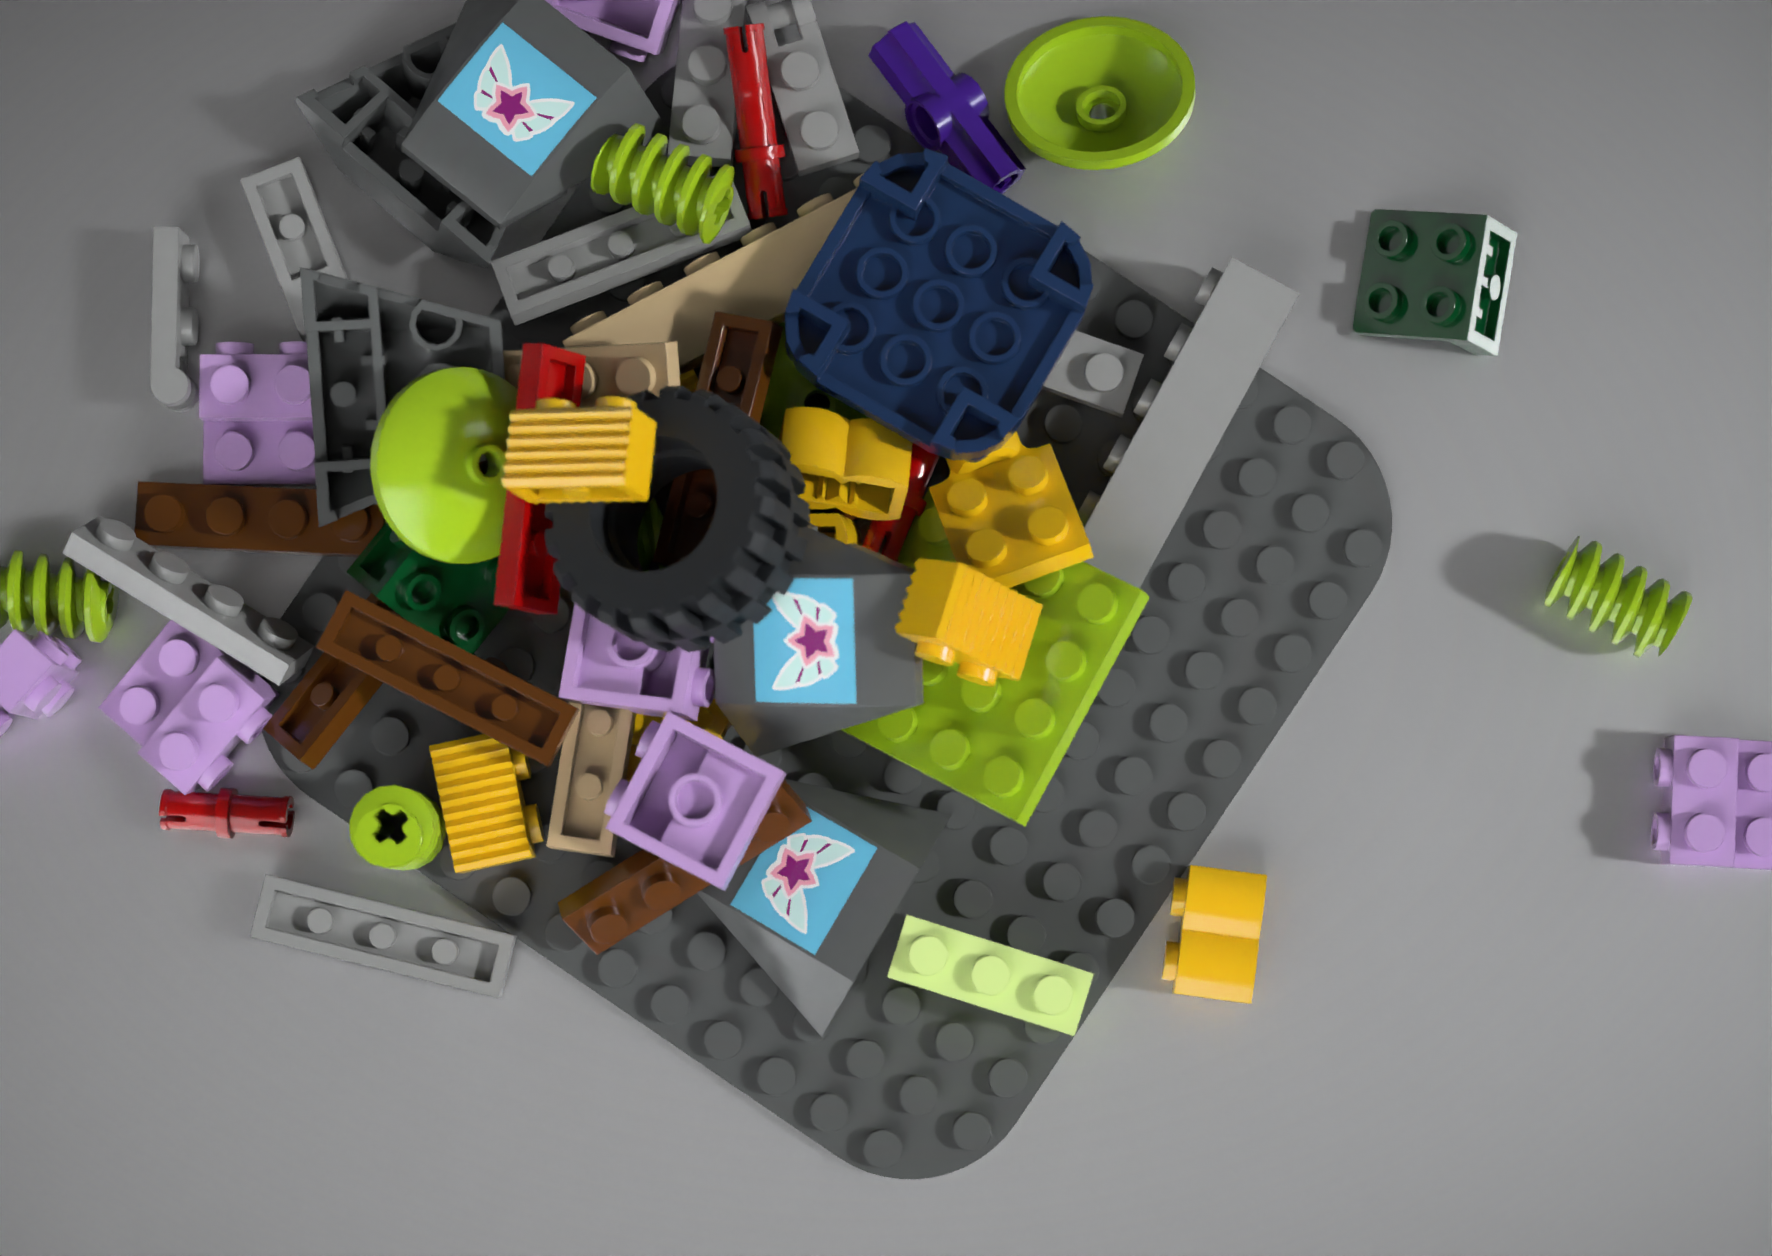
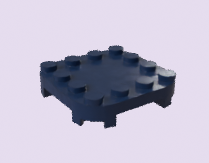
M924 148V152L897 154L880 163L876 160L859 178L858 188L796 290L794 288L792 290L785 310V349L797 371L816 388L930 453L950 460H964L973 463L985 459L990 453L1002 448L1018 430L1083 319L1094 286L1092 283L1091 262L1080 243L1081 237L1063 221H1061L1059 226L1053 224L948 164L949 156Z

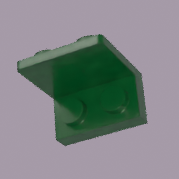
M1375 209L1371 213L1353 330L1367 336L1449 341L1474 355L1498 356L1517 232L1489 215Z
M387 522L346 571L406 621L471 654L475 653L510 609L494 605L499 556L490 560L469 564L440 562L428 558L409 547L396 535Z

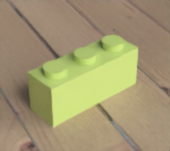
M906 915L887 977L1075 1036L1094 973Z

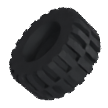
M665 386L659 390V397L648 389L632 394L626 399L634 401L638 410L657 422L648 500L646 502L624 500L622 502L610 501L609 503L603 501L597 503L590 501L586 503L577 501L574 503L562 502L561 504L555 502L546 503L544 516L553 522V528L546 529L544 534L546 549L549 555L558 560L554 562L553 572L560 585L572 592V600L580 608L635 642L641 641L652 649L671 652L677 646L686 652L706 650L711 645L710 637L725 644L742 635L743 631L740 625L747 620L752 621L756 625L772 611L767 603L774 594L779 592L784 596L794 581V578L788 575V571L793 561L802 562L807 546V541L799 536V529L808 527L810 523L809 503L798 496L804 493L806 487L800 469L790 462L791 453L779 439L733 403L729 404L717 394L702 389L692 393L684 386ZM713 469L717 484V506L713 522L704 539L692 553L678 563L661 570L644 572L639 560L637 541L642 517L651 500L665 485L675 478L691 471Z

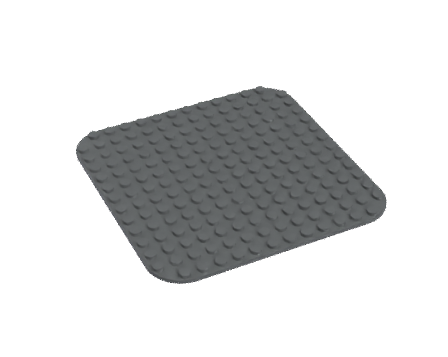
M676 65L659 76L644 91L669 132ZM838 86L860 152L859 158L799 177L771 91L777 144H784L786 157H780L779 159L788 215L769 217L767 193L764 191L767 217L750 219L751 228L754 230L762 225L774 222L776 228L779 229L800 218L797 210L808 201L826 193H830L835 200L856 189L853 181L865 173L876 160L880 163L897 154L924 152V147L918 143L913 135ZM736 127L734 150H741L738 128ZM667 144V149H666L665 156H667V153H668V144ZM734 152L733 167L735 174L733 182L747 215L748 206L742 162L736 163ZM711 167L709 176H715L721 167ZM590 177L579 184L540 242L629 209L633 205L632 203L622 205L614 202L610 192L605 195L593 192L590 185ZM740 240L516 326L502 296L488 317L501 320L503 350L523 349V344L544 343L555 347H565L562 341L573 336L570 327L579 320L598 311H604L606 316L609 317L630 306L627 298L640 288L657 281H661L665 288L686 277L683 269L696 259L712 252H718L720 258H723L742 248L743 245ZM1087 251L1085 252L1091 262L1092 283L1094 286L1083 319L1076 331L1144 354L1123 416L1121 418L1041 389L1017 430L1020 441L1026 448H1038L1049 443L1051 444L1077 512L1080 510L1090 490L1102 496L1113 473L1104 469L1103 466L1121 434L1131 440L1136 434L1144 418L1133 411L1151 378L1161 384L1165 381L1174 362L1164 357V354L1181 323L1191 328L1195 326L1193 322ZM701 366L694 370L697 378H699ZM1259 368L1140 587L1150 596L1148 602L1025 827L841 730L757 757L786 773L784 779L952 814L822 1037L697 893L598 955L562 920L557 902L642 850L641 847L620 836H617L614 857L556 850L546 846L562 745L550 767L528 757L531 778L520 780L525 805L537 804L544 832V841L534 843L535 858L466 873H455L446 831L441 851L433 861L416 870L508 933L517 935L516 938L850 1165L868 1173L896 1179H924L952 1173L982 1158L1007 1136L1074 1036L888 978L887 975L906 915L1094 973L1076 1030L1077 1033L1171 893L1174 877L1181 878L1377 584L1386 564L1392 535V511L1386 482L1371 452L1351 429L1262 368ZM813 394L806 400L805 407H819L828 410L830 402L822 394ZM939 456L922 499H924L929 487L949 478L950 469L946 459L942 456ZM673 480L665 485L654 497L662 516L665 514ZM809 509L810 514L822 513L819 509ZM859 518L854 522L863 543L872 520ZM886 537L883 538L878 554H881L883 550V547L886 542ZM323 556L280 618L293 626L299 637L315 647L305 667L281 685L275 684L258 673L263 680L279 693V696L267 709L272 715L276 713L324 653L317 649L316 646L345 590L365 600L371 594L369 590L346 572L358 557ZM652 561L649 571L659 570L657 564ZM560 586L557 615L535 614L510 608L473 655L483 660H486L488 657H494L506 665L510 674L559 698L575 604L572 600V592ZM710 643L706 668H712L715 672L714 643ZM386 683L380 686L314 770L299 761L265 730L262 731L270 753L284 774L306 795L348 824L353 809L360 799L368 792L382 786L397 785L424 793L437 803L442 812L429 746L483 734ZM731 726L727 730L724 741L754 756L735 728ZM393 816L390 821L393 823L395 830L389 838L404 841L407 836L403 832L402 827L409 819Z

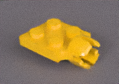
M1016 431L1002 448L990 453L979 462L972 463L945 458L950 469L949 478L929 487L955 561L968 565L969 568L985 574L984 576L993 578L994 581L1002 583L1001 585L1011 588L1094 557L1090 542L1050 443L1038 448H1026L1022 445Z

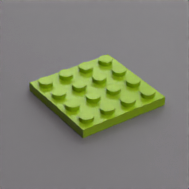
M930 490L927 491L923 499L927 503L922 515H915L898 557L899 563L915 570L914 563L920 558L956 562ZM1084 561L1010 588L1017 591L1018 594L1025 595L1026 598L1035 600L1034 602L1043 605L1019 681L997 678L994 687L984 686L957 676L960 664L953 662L952 666H946L922 659L923 704L851 726L841 731L1025 827L1150 598L1142 589Z

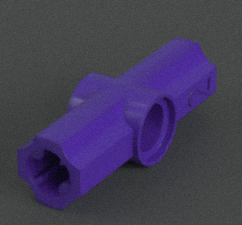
M905 21L897 25L872 46L868 56L905 104L906 122L914 138L922 147L932 151L940 150L942 154L949 156L948 162L950 165L1001 194H1004L1014 183L1022 178L1026 168L988 119L990 114L989 105L979 84L965 73H957L955 75L915 22L908 23Z

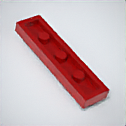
M544 343L523 344L516 410L536 409V401L544 398L566 400L574 403L576 408H580L586 356ZM508 489L504 505L494 605L535 614L557 615L561 585L553 572L554 562L558 560L549 555L546 549L544 534L546 529L553 528V522L544 516L546 503H529Z

